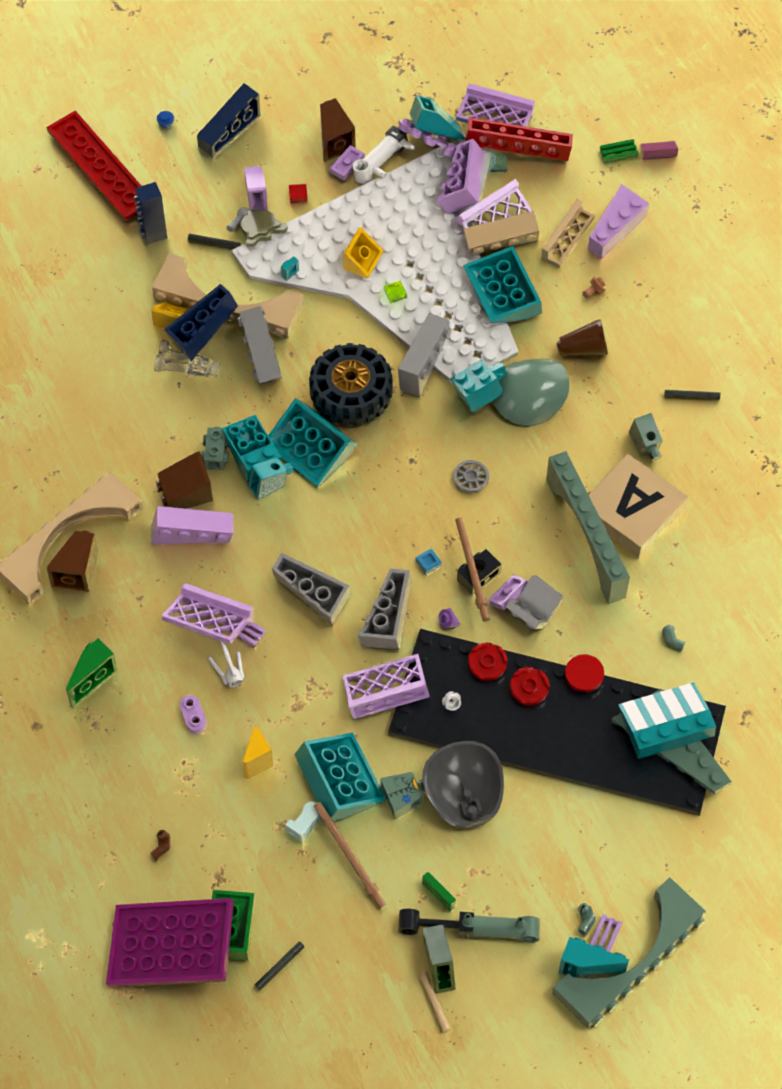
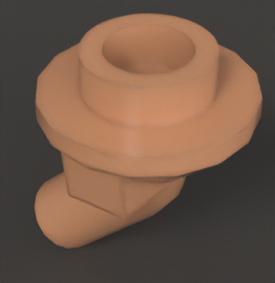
M594 276L590 281L592 286L583 291L582 294L587 298L596 291L602 293L606 290L604 287L606 283L601 277L596 278Z

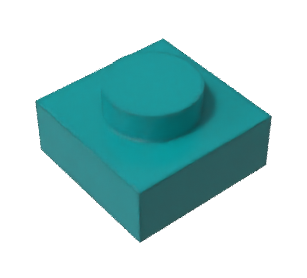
M293 256L286 260L281 266V277L286 281L299 271V260Z

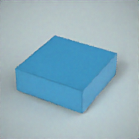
M432 548L415 558V561L426 575L442 566L441 560Z

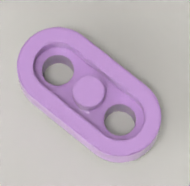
M185 696L180 702V709L187 729L194 734L201 733L206 728V718L200 702L195 696ZM191 702L193 705L187 706V703ZM195 719L199 720L198 723H193Z

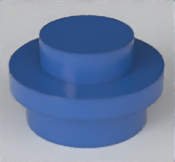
M162 111L157 115V122L161 127H170L174 122V115L169 111Z

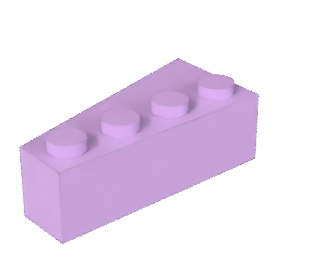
M474 139L458 144L451 161L453 166L446 174L448 176L447 182L443 183L441 188L443 191L442 195L437 198V202L447 214L478 203L484 152Z
M621 184L591 233L588 250L602 259L647 217L649 203Z
M157 506L151 524V544L230 542L233 535V513Z

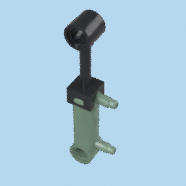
M405 908L399 911L398 932L404 935L418 934L419 927L443 925L444 928L459 929L458 938L473 939V936L519 939L526 943H534L540 940V919L535 916L508 918L476 916L474 912H460L459 921L423 919L420 918V912L416 909Z

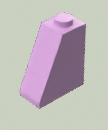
M262 166L244 168L249 209L268 211Z

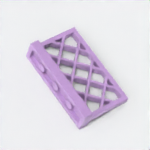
M469 83L467 93L456 115V120L468 123L469 117L479 119L486 116L489 121L498 122L502 120L507 124L527 127L530 118L534 114L535 101ZM468 101L475 102L476 104L469 105ZM486 105L493 108L486 110L484 106ZM480 107L483 112L475 114L473 110ZM500 110L508 111L509 113L502 114ZM468 111L471 114V116L468 117L462 116V113ZM497 112L499 115L498 117L491 118L489 114ZM519 114L526 117L519 119L517 115ZM513 116L516 121L508 123L506 118Z
M515 179L457 216L454 220L458 225L461 224L464 229L468 228L467 223L470 221L478 223L477 225L487 223V221L482 220L484 212L491 214V222L494 221L495 215L502 216L503 218L511 217L512 215L507 214L508 206L517 208L516 215L520 214V209L527 212L532 211V209L517 186L519 184ZM513 193L518 197V204L509 202L510 195ZM498 203L505 205L504 213L495 211Z
M186 583L181 587V594L162 615L163 621L230 645L246 625L250 626L254 622L252 606ZM181 602L188 604L185 606H180ZM200 608L205 611L197 612V609ZM189 610L194 611V613L184 615L183 613L184 611ZM179 612H180V615H181V616H178V617H172V616H170L171 614L179 613ZM217 614V615H220V616H222V617L215 618L214 615ZM206 616L211 617V619L205 621H201L200 619L201 617ZM196 618H197V621H198V622H195V623H189V622H187V620L196 619ZM234 620V621H237V622H239V623H237V624H232L231 621ZM223 622L228 623L227 626L218 627L217 625L218 623ZM214 625L215 628L206 629L204 626ZM227 631L232 632L230 636L221 634L222 632Z
M418 654L343 675L348 705L353 719L430 697ZM409 663H417L413 670L406 668ZM392 668L398 669L394 675L388 674V670ZM402 671L409 674L405 680L398 678ZM371 674H378L375 681L368 679ZM413 676L421 679L419 681L410 683V680L413 678ZM383 677L390 679L386 686L379 683ZM360 680L356 686L350 685L348 681ZM394 682L401 684L399 687L390 688ZM364 683L371 685L367 691L360 689ZM376 687L382 689L381 692L372 694ZM356 693L363 695L361 698L352 699Z

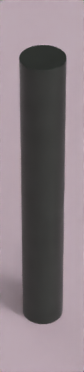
M190 233L188 235L189 241L233 249L241 246L240 242Z
M664 391V397L720 400L721 396L720 392Z
M299 941L254 984L255 987L261 990L305 946Z

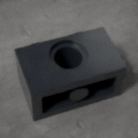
M487 549L473 556L476 569L482 571L477 573L483 588L501 573L502 564ZM464 563L457 571V581L473 596L475 591L468 565Z

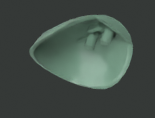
M528 359L513 362L505 366L507 374L499 380L503 389L502 395L492 402L498 412L512 423L522 426L542 424L552 418L567 399L569 393L567 372L564 366L555 359Z

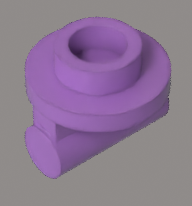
M451 608L440 611L439 623L443 628H456L460 625Z

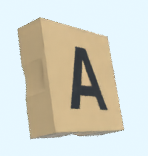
M629 454L589 494L608 534L638 558L653 544L659 533L669 526L686 508L688 499L686 494Z

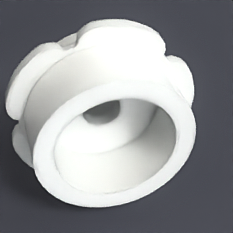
M448 692L443 697L442 704L447 710H457L461 705V697L457 692Z

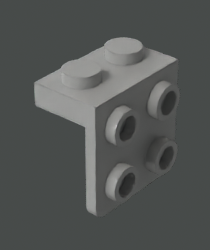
M533 575L519 597L515 600H509L505 607L510 610L511 615L523 619L525 625L530 629H540L546 626L561 603L563 595L540 577Z

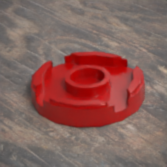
M485 642L478 644L472 649L468 665L475 677L484 681H492L504 674L508 659L502 647Z
M588 654L573 657L565 668V679L568 685L579 692H592L598 689L605 675L602 663L596 657Z
M525 667L516 671L512 676L510 691L517 702L532 706L545 700L550 684L548 677L543 671L534 669V667Z

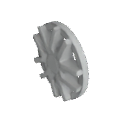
M467 460L455 468L454 482L459 489L470 493L480 492L488 484L489 472L485 465L478 461ZM471 464L470 469L465 465ZM474 465L479 466L477 470L473 469ZM471 484H475L476 488H472Z

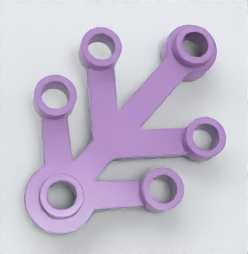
M406 118L399 120L398 128L400 130L410 133L415 138H420L421 136L429 146L434 147L435 144L444 148L442 153L453 158L457 146L451 143L446 145L449 139L448 136H435L429 131L421 132L415 128L411 120Z

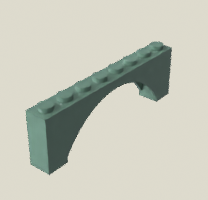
M566 451L550 456L548 459L546 481L553 495H560L568 503L578 519L591 549L599 576L600 589L607 603L611 604L625 599L630 576Z
M670 877L655 890L654 899L657 901L659 908V934L653 948L643 961L627 972L609 978L583 979L572 977L568 973L553 987L552 994L587 1029L592 1025L596 1027L603 1020V1015L607 1011L612 1012L619 1004L617 1001L622 996L626 998L633 991L632 987L636 983L641 984L648 975L646 973L650 969H657L662 963L661 959L665 955L670 956L677 947L675 945L680 941L682 943L685 942L691 935L690 931L694 927L698 929L705 922L704 916L706 911Z

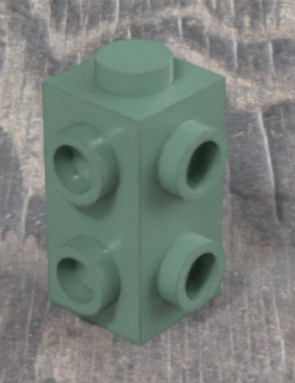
M221 427L208 428L207 435L203 436V446H205V451L201 452L203 462L208 470H224V464L228 463L229 454L226 452V447H229Z

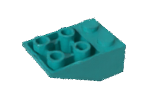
M420 95L415 96L409 114L416 129L421 132L429 131L437 136H449L453 140H465L459 123L432 98Z
M256 415L222 428L237 467L247 483L250 479L252 465L273 458H278L281 462L279 452Z
M569 937L560 961L558 973L565 976L569 973L572 977L583 979L609 978L625 973L629 959L621 953L608 952L600 945L593 946L587 944L581 938Z

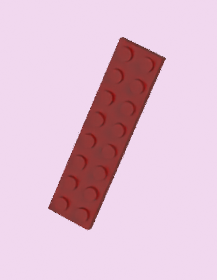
M75 110L47 126V132L126 222L135 217V188L141 187V184Z

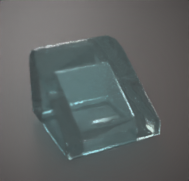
M492 151L490 153L488 172H507V157Z

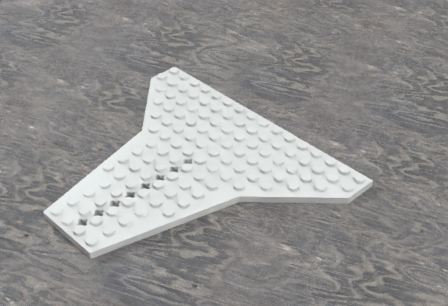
M458 139L449 143L458 146V144L465 142V140ZM442 147L386 173L387 175L384 178L380 176L285 223L288 226L286 233H272L270 240L259 241L254 247H248L247 243L232 250V255L250 280L349 299L407 348H410L429 313L442 318L445 315H451L452 319L445 318L449 320L451 334L448 339L446 338L442 351L433 367L435 371L451 384L450 378L481 359L489 368L518 356V349L507 322L490 323L463 268V265L478 260L481 257L479 254H469L464 237V229L454 219L474 205L447 214L437 202L438 196L442 195L443 192L441 190L442 185L448 179L446 174L453 166L451 162L453 158L443 154L444 148ZM482 147L480 148L483 150L484 156L478 203L481 201L492 161V153L488 148ZM468 222V227L474 226L475 222ZM359 227H362L384 250L369 278H364L343 269V253ZM294 256L299 260V271L286 281L281 277V266L286 260ZM407 264H413V268L406 266ZM421 276L423 277V280H416V277ZM426 289H432L431 294L429 292L425 293ZM436 302H442V306H435ZM455 328H461V332L454 330ZM465 341H471V345H464ZM474 354H481V358H474Z

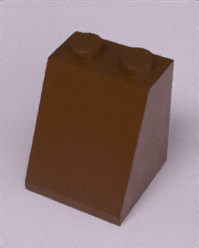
M336 98L320 104L323 161L327 162L341 156L350 145L356 148L355 126Z
M200 451L158 473L159 480L156 481L158 492L162 491L163 493L161 497L163 507L188 509L213 501L211 482Z
M86 530L81 532L75 531L48 564L47 572L51 587L90 591L98 555L94 533Z

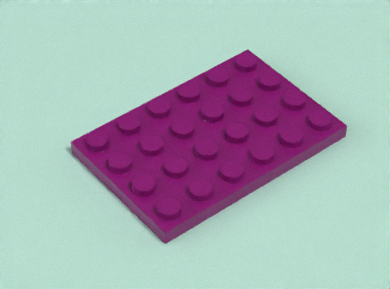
M231 898L116 905L106 985L109 987L226 982L234 901Z

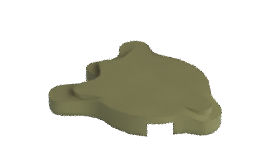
M249 210L241 220V229L243 234L247 236L246 243L248 247L256 246L259 241L270 240L272 233H286L288 230L287 224L277 221L275 216L266 210Z

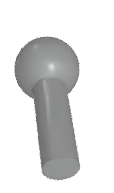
M245 207L240 208L237 212V217L226 227L227 230L232 232L241 223L249 209Z

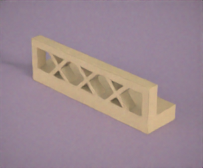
M576 199L543 246L542 260L560 268L595 218L594 214L582 209L583 201ZM582 215L588 219L587 221L579 222L578 217ZM578 228L579 232L578 234L570 235L569 230ZM569 240V246L561 247L560 243L562 241ZM556 253L561 254L559 261L551 256Z

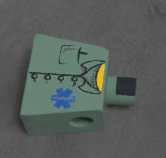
M652 413L635 418L629 434L640 455L649 454L651 461L660 459L662 455L659 448L662 444V437Z
M412 772L380 779V787L387 799L394 819H398L423 803L422 792H425L423 779L416 781Z

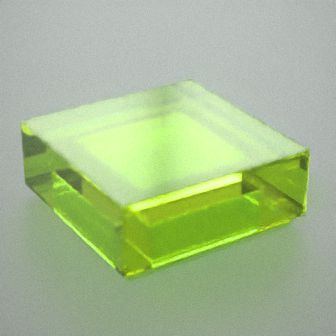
M401 280L384 286V291L390 303L407 298V292Z

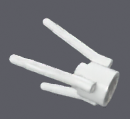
M220 641L229 669L226 670V675H224L211 657L208 660L222 678L224 685H229L231 688L237 687L245 679L240 652L236 653L237 669L233 667L225 642Z

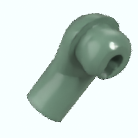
M666 625L662 630L665 643L682 651L686 642L676 638L674 626Z
M582 903L578 910L583 922L578 931L586 936L596 918L591 906L587 903Z

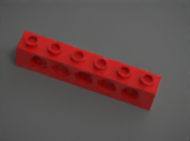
M469 117L465 141L474 139L479 147L568 161L572 149L573 134Z

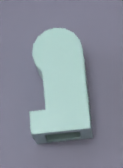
M315 802L306 803L303 807V812L294 822L290 819L285 825L286 832L302 843L321 818L314 808V805L317 804Z

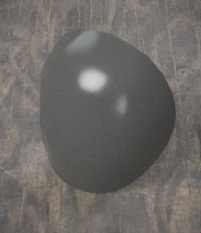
M475 741L455 742L440 748L426 761L422 774L425 792L436 811L449 824L460 828L478 827L490 821L497 814L503 799L504 776L499 758L488 746Z

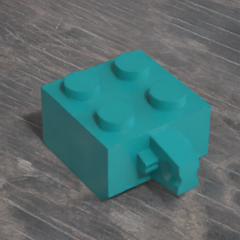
M481 359L457 373L450 380L459 397L472 412H475L502 395L503 389L499 380L507 374V371L501 362L488 368Z

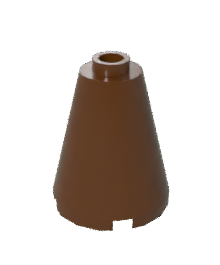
M601 319L559 337L560 341H557L558 352H562L563 355L608 354Z

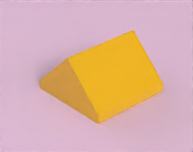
M362 227L358 228L343 253V269L364 278H369L384 250Z
M165 301L161 302L151 309L153 325L166 328L189 309Z
M254 726L242 761L244 778L247 779L273 767L272 750L259 727Z

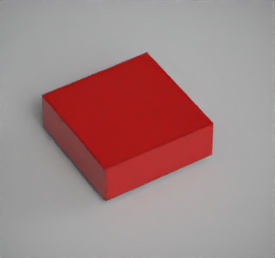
M306 184L289 185L290 203L308 202Z

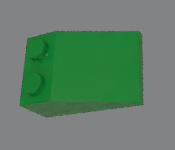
M99 638L86 645L66 687L68 699L72 707H75L118 671L114 653Z
M213 890L212 899L231 898L234 901L228 959L249 961L254 893Z

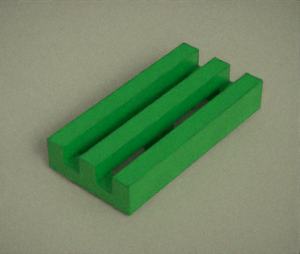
M634 139L601 145L600 152L604 163L637 157L639 152L636 150L637 147L634 144Z
M426 872L422 876V884L451 912L456 907V899L429 872Z

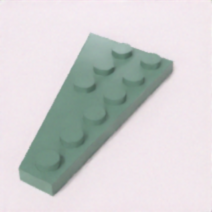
M659 689L652 694L662 692V689ZM621 713L613 717L611 722L619 725L628 733ZM701 741L657 753L667 762L670 761L676 765L677 769L690 775L695 779L694 781L714 795L731 785L732 781Z

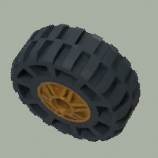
M353 343L334 346L333 349L323 352V356H319L315 360V365L310 370V397L315 409L320 411L324 418H329L333 423H341L344 426L354 424L358 426L364 422L369 423L376 416L382 415L384 409L390 404V398H392L393 393L391 367L386 362L384 356L378 355L377 351L371 347L367 348L362 344L353 345Z

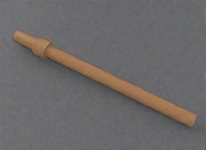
M460 517L455 519L476 595V606L480 610L482 621L487 622L490 620L487 598L483 595L463 518Z
M322 803L315 804L314 808L365 885V891L368 896H372L379 909L385 907L387 904L378 892L379 888L376 883H372Z

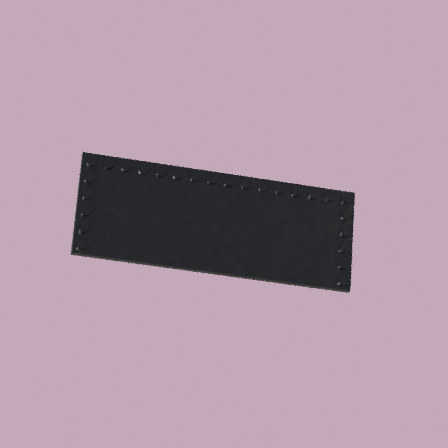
M424 629L419 630L412 655H419L430 697L397 706L388 735L436 748H442L455 742L475 741L485 744L492 749L502 765L700 816L706 788L658 754L638 759L629 734L625 729L611 722L613 717L621 713L618 704L651 695L659 689L604 675L603 682L598 689L592 692H579L571 688L565 679L566 665L504 650L508 659L504 674L496 680L484 681L475 677L468 665L469 655L472 649L479 643ZM409 663L408 669L413 670L417 663ZM534 667V669L543 671L548 677L550 684L549 692L541 703L532 706L523 705L517 702L511 695L510 682L512 676L521 668ZM413 676V678L410 680V683L419 681L421 679ZM451 691L457 692L461 697V705L454 711L447 710L442 704L443 697ZM705 701L715 722L716 731L714 737L700 741L714 758L726 706Z

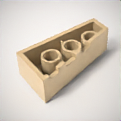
M534 211L464 228V237L469 254H480L487 250L536 242L539 237V228Z

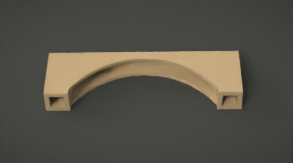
M168 253L152 286L153 297L160 301L171 302L176 306L191 308L205 297L206 294L189 277L186 271L185 258ZM286 289L285 293L268 301L238 305L226 321L239 323L237 318L240 317L239 312L261 306L265 311L264 318H266L269 333L278 337L289 338L304 305V296L302 293Z
M111 472L106 476L100 477L94 486L87 488L82 496L74 499L51 522L44 524L39 532L31 535L8 558L0 561V578L30 605L44 593L39 581L41 563L48 547L61 532L78 522L95 517L117 516L130 520L143 509L141 499Z

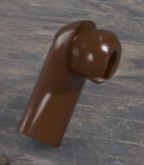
M166 830L158 831V847L150 853L156 861L171 848V837Z

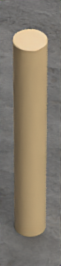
M427 972L421 973L419 977L442 1033L450 1031V1027Z

